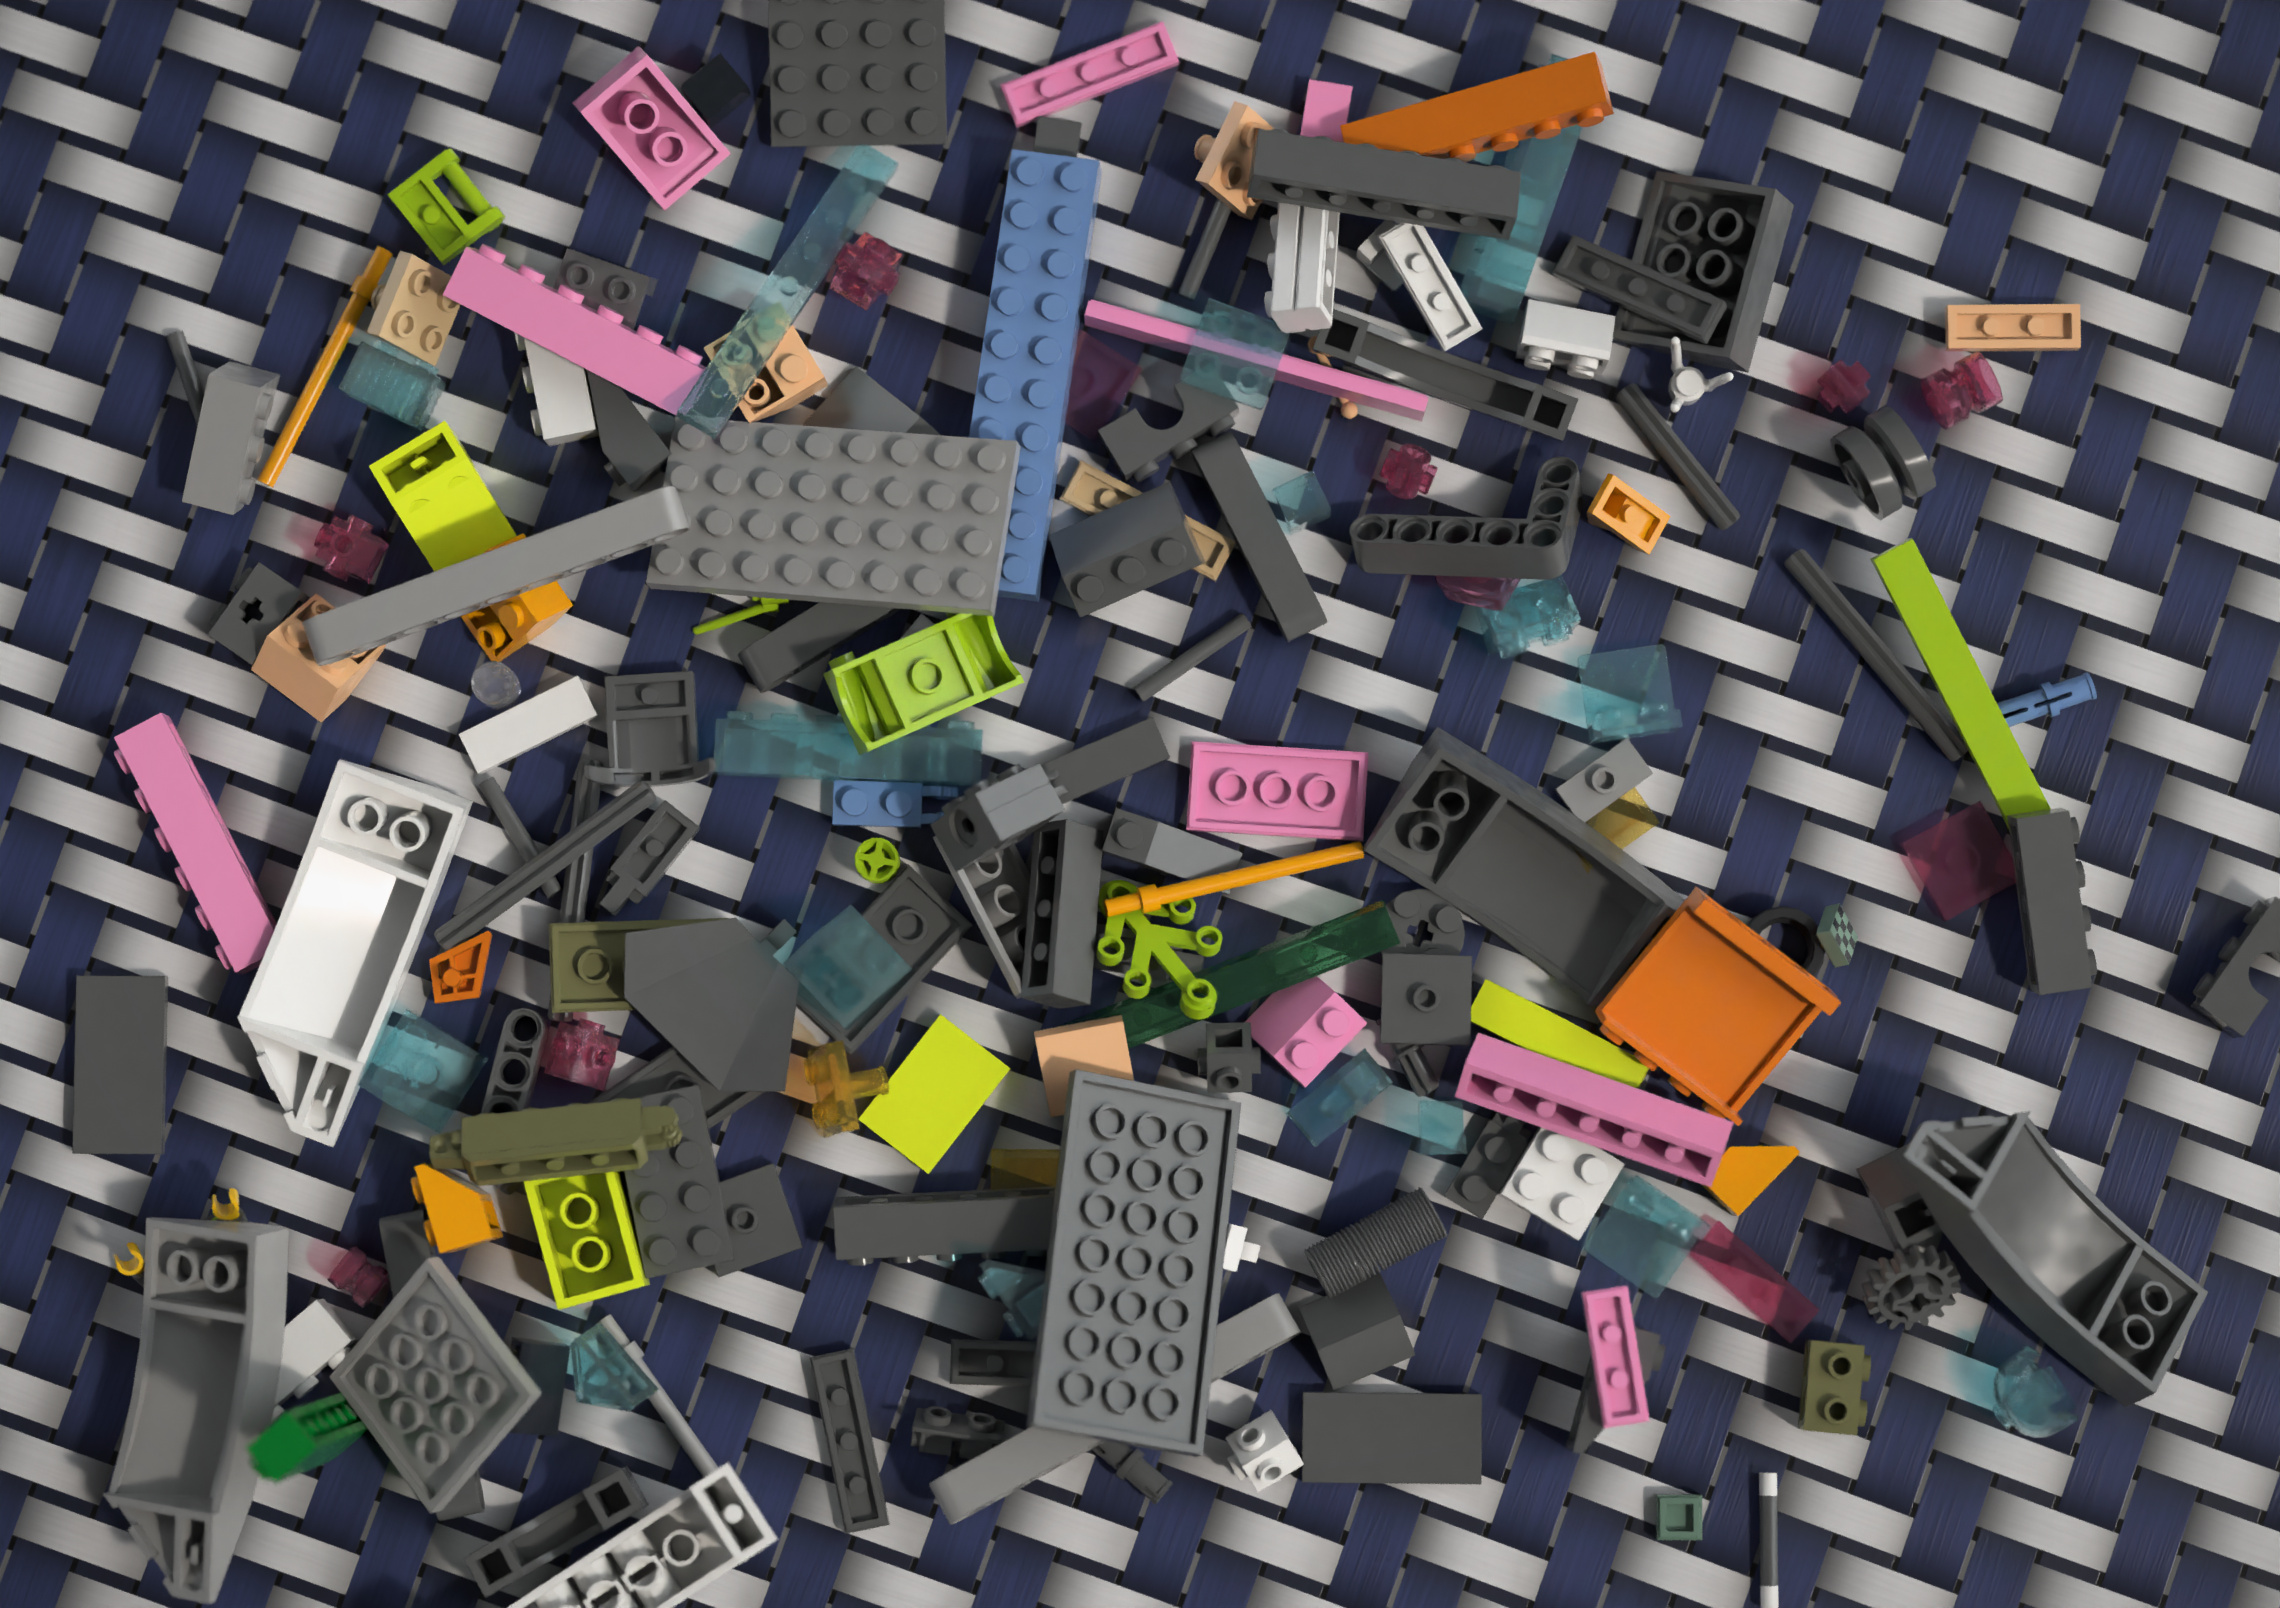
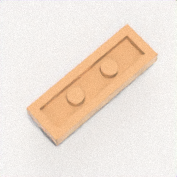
M2080 304L1947 305L1945 308L1946 351H2078L2081 348Z

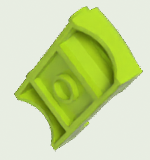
M946 612L948 619L856 659L853 651L828 662L831 670L823 675L859 755L1024 683L1022 675L1015 668L1001 644L993 616Z

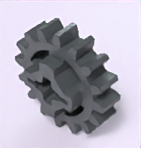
M1917 1244L1912 1245L1910 1251L1904 1254L1899 1248L1895 1249V1258L1888 1260L1881 1257L1878 1259L1881 1268L1879 1270L1869 1269L1867 1271L1870 1281L1862 1283L1861 1287L1865 1294L1863 1300L1869 1314H1873L1876 1323L1880 1324L1886 1321L1888 1328L1892 1330L1899 1323H1903L1906 1330H1910L1913 1323L1918 1321L1923 1326H1926L1929 1323L1928 1317L1931 1315L1941 1318L1944 1316L1941 1308L1944 1305L1953 1306L1956 1301L1952 1294L1961 1292L1958 1282L1960 1275L1954 1262L1950 1261L1945 1251L1937 1254L1935 1247L1932 1245L1928 1246L1924 1252H1920Z

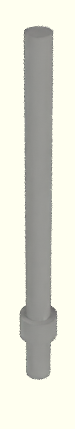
M611 1314L596 1323L616 1352L613 1355L622 1370L628 1369L701 1475L705 1478L719 1469L643 1361L642 1357L645 1354L636 1341H629Z

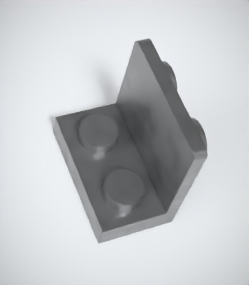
M567 248L554 289L558 290L561 284L574 289L585 296L582 301L583 304L596 311L601 304L624 316L621 323L634 330L645 295L653 296L658 280Z

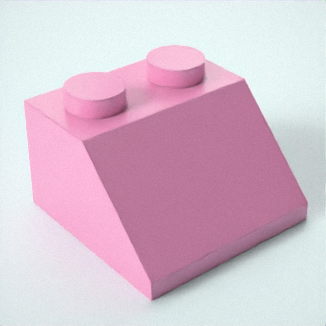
M1302 963L1245 1021L1251 1023V1038L1303 1088H1306L1367 1024L1333 989Z

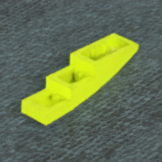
M1485 979L1471 1006V1023L1526 1050L1639 1089L1649 1070L1634 1055Z

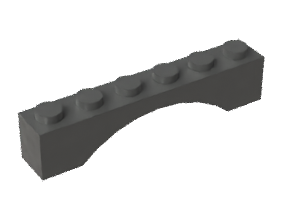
M1333 309L1332 326L1328 329H1320L1313 347V352L1560 443L1565 437L1578 402V398L1454 356L1336 309Z

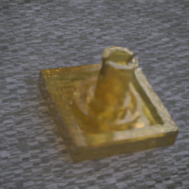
M843 1040L825 1043L808 1050L809 1059L804 1060V1073L808 1085H814L817 1103L812 1104V1116L816 1129H822L824 1138L860 1129L854 1099L888 1094L889 1083L885 1068L881 1066L876 1069L849 1073Z

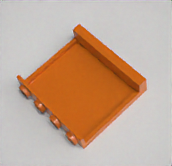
M1695 887L1595 1009V1013L1603 1024L1599 1028L1600 1031L1619 1046L1626 1041L1636 1049L1633 1055L1643 1065L1652 1071H1655L1659 1066L1671 1075L1668 1078V1082L1687 1097L1694 1092L1704 1100L1701 1106L1709 1114L1723 1119L1727 1117L1739 1126L1743 1122L1738 1114L1742 1106L1819 1013L1824 1011L1827 1015L1831 1016L1841 1004V1001L1829 987L1698 887Z

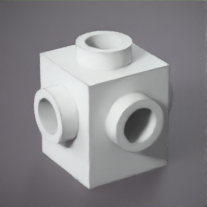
M1272 1410L1225 1437L1234 1452L1233 1455L1227 1458L1240 1481L1249 1477L1258 1492L1304 1465Z

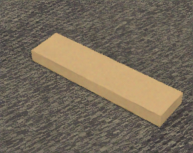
M1080 460L1060 497V501L1091 517L1143 493ZM1186 516L1206 562L1191 570L1216 582L1236 545V541Z

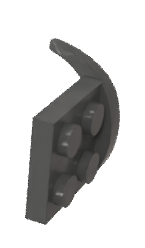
M693 671L605 677L609 768L585 766L583 768L584 778L598 784L615 787H631L638 781L646 782L650 787L695 782L710 776L715 771L716 760L714 757L699 761L695 673Z

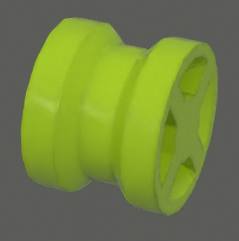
M870 838L857 848L855 866L858 873L865 880L874 884H883L890 881L897 874L900 868V856L897 849L889 841L883 838Z

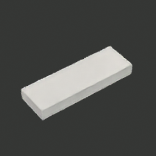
M1399 223L1377 236L1442 351H1447L1483 329L1424 226Z
M576 676L460 733L459 736L477 773L481 775L599 716L580 677Z

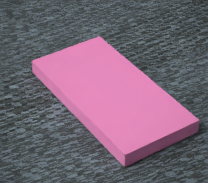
M1192 741L1186 831L1363 842L1369 752Z

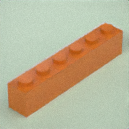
M1591 52L1340 125L1344 143L1355 145L1371 144L1379 149L1397 152L1414 151L1421 156L1439 159L1456 158L1465 163L1473 160L1476 157V153L1490 149L1496 152L1507 151L1515 148L1519 144L1518 141L1532 137L1536 139L1552 138L1560 134L1561 129L1577 124L1580 127L1597 125L1604 120L1605 116L1612 115L1614 112L1602 64L1597 54Z

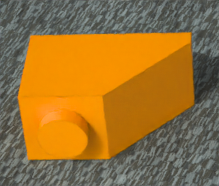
M1795 1146L1725 1147L1712 1186L1701 1185L1732 1216H1739L1793 1161L1800 1151Z

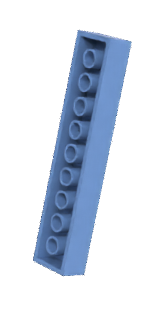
M1016 149L1011 151L969 437L1017 441L1021 447L997 596L1039 602L1102 170L1099 160Z

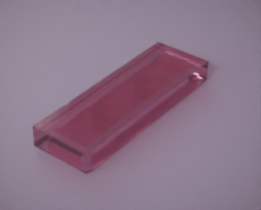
M1717 1221L1689 1252V1255L1790 1344L1820 1311L1720 1221Z

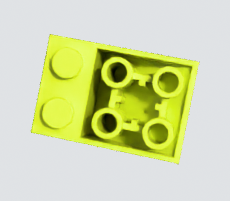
M446 421L441 422L369 465L393 508L434 572L481 555L487 549L517 536L454 430Z

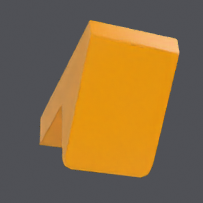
M1609 473L1587 510L1589 524L1613 532L1639 552L1649 555L1671 517L1615 475Z

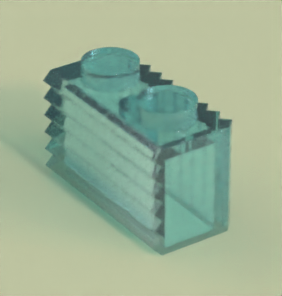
M375 340L373 346L361 341L338 389L346 396L423 431L441 397L442 391L445 389L446 384L441 378L437 377L439 369L415 358L413 364H409L397 358L399 350L382 341Z

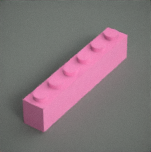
M482 244L479 250L471 247L465 248L443 293L444 296L678 417H687L710 371L709 368L700 364L703 358L701 355L681 345L674 351L660 344L663 336L645 326L639 325L637 331L623 325L621 322L624 316L600 304L597 311L582 303L585 297L583 294L562 284L556 290L542 283L545 275L524 264H521L519 270L503 263L506 255L488 245Z
M161 712L115 736L114 739L119 749L114 751V755L124 773L127 775L132 772L139 788L134 790L135 796L146 814L151 811L153 812L160 826L154 829V832L165 852L173 851L180 865L174 868L181 885L187 892L193 890L200 905L195 907V912L201 924L207 931L210 929L214 930L220 942L219 945L215 946L220 961L227 970L233 968L235 973L244 975L260 966L277 923L170 716Z
M1481 1033L1477 1034L1470 1050L1455 1097L1709 1187L1712 1186L1734 1123Z

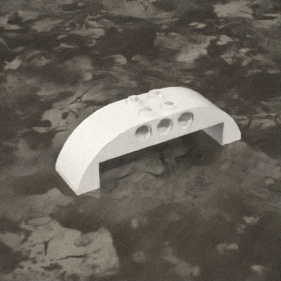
M728 1462L507 1608H673L718 1577L775 1542L778 1538Z

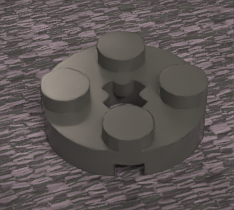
M1416 889L1402 892L1386 904L1378 917L1375 937L1381 955L1388 953L1459 956L1464 944L1465 930L1461 913L1454 905L1430 890ZM1420 921L1426 922L1428 924L1427 931L1433 934L1432 940H1424L1420 946H1415L1412 944L1413 936L1407 933L1409 925L1417 927Z

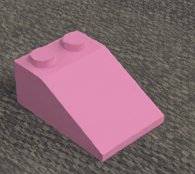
M640 46L634 49L573 102L575 107L664 211L731 154Z

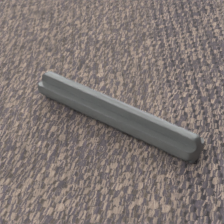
M1634 383L1623 388L1616 396L1617 402L1709 517L1721 530H1725L1733 525L1740 517L1737 509L1644 393Z

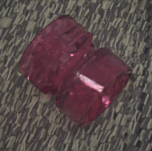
M1978 351L1956 361L1953 371L1950 372L1942 368L1920 380L1925 400L1933 416L1945 430L1967 420L1971 410L1980 414L2003 401L1998 380L1987 360Z

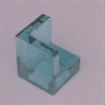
M1313 470L1272 489L1287 522V529L1290 535L1326 520L1331 516V508Z
M1419 1101V1155L1466 1154L1463 1103L1461 1101Z

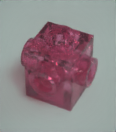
M865 232L854 245L847 242L840 251L835 261L838 269L829 288L867 311L882 293L889 296L897 285L901 273L897 272L896 268L903 254L890 247L884 240L875 238Z
M350 514L347 521L334 516L331 524L325 523L317 534L314 547L318 548L315 556L325 562L323 571L343 581H347L349 575H352L370 584L389 544L371 533L373 525ZM352 544L351 549L344 553L346 546Z
M580 1018L578 1026L560 1021L556 1036L551 1044V1052L544 1073L604 1091L611 1068L615 1063L620 1039L604 1035L605 1025Z

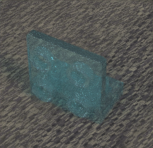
M1209 298L1182 370L1180 381L1189 386L1262 410L1281 358L1287 351L1291 333L1281 332L1273 320Z
M1663 644L1581 655L1577 659L1589 744L1677 732L1683 727L1680 709L1675 710L1666 647Z
M1631 1175L1584 1245V1250L1653 1298H1657L1697 1240L1702 1241L1711 1225L1638 1175Z

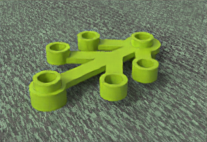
M1113 880L1104 884L1099 890L1098 908L1107 919L1104 937L1100 939L1097 947L1096 956L1099 962L1106 966H1115L1122 961L1125 946L1121 940V935L1125 922L1136 935L1131 968L1126 972L1123 982L1125 994L1134 999L1143 998L1148 994L1151 984V976L1148 973L1152 954L1181 989L1180 1008L1182 1012L1189 1018L1197 1020L1209 1017L1216 1005L1217 992L1215 988L1204 979H1196L1170 946L1194 950L1202 956L1211 957L1220 951L1222 944L1221 932L1213 926H1204L1197 932L1151 924L1142 914L1141 910L1107 917L1103 900L1136 893L1137 887L1125 880ZM1193 898L1163 904L1160 910L1144 914L1169 917L1172 922L1184 925L1193 920L1196 903ZM1184 906L1189 911L1186 913L1178 912L1175 909V907ZM1211 938L1215 941V944L1207 945L1201 939ZM1107 947H1112L1116 949L1118 953L1107 954L1103 949ZM1137 979L1142 981L1144 985L1136 987L1130 981ZM1192 993H1202L1206 997L1197 998Z

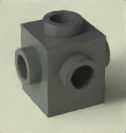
M1206 1023V1048H1197L1198 1075H1207V1093L1252 1092V1074H1261L1260 1047L1251 1046V1023Z

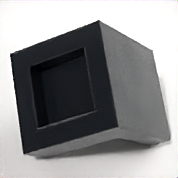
M721 53L681 85L682 91L701 112L710 128L717 125L751 97L748 85Z

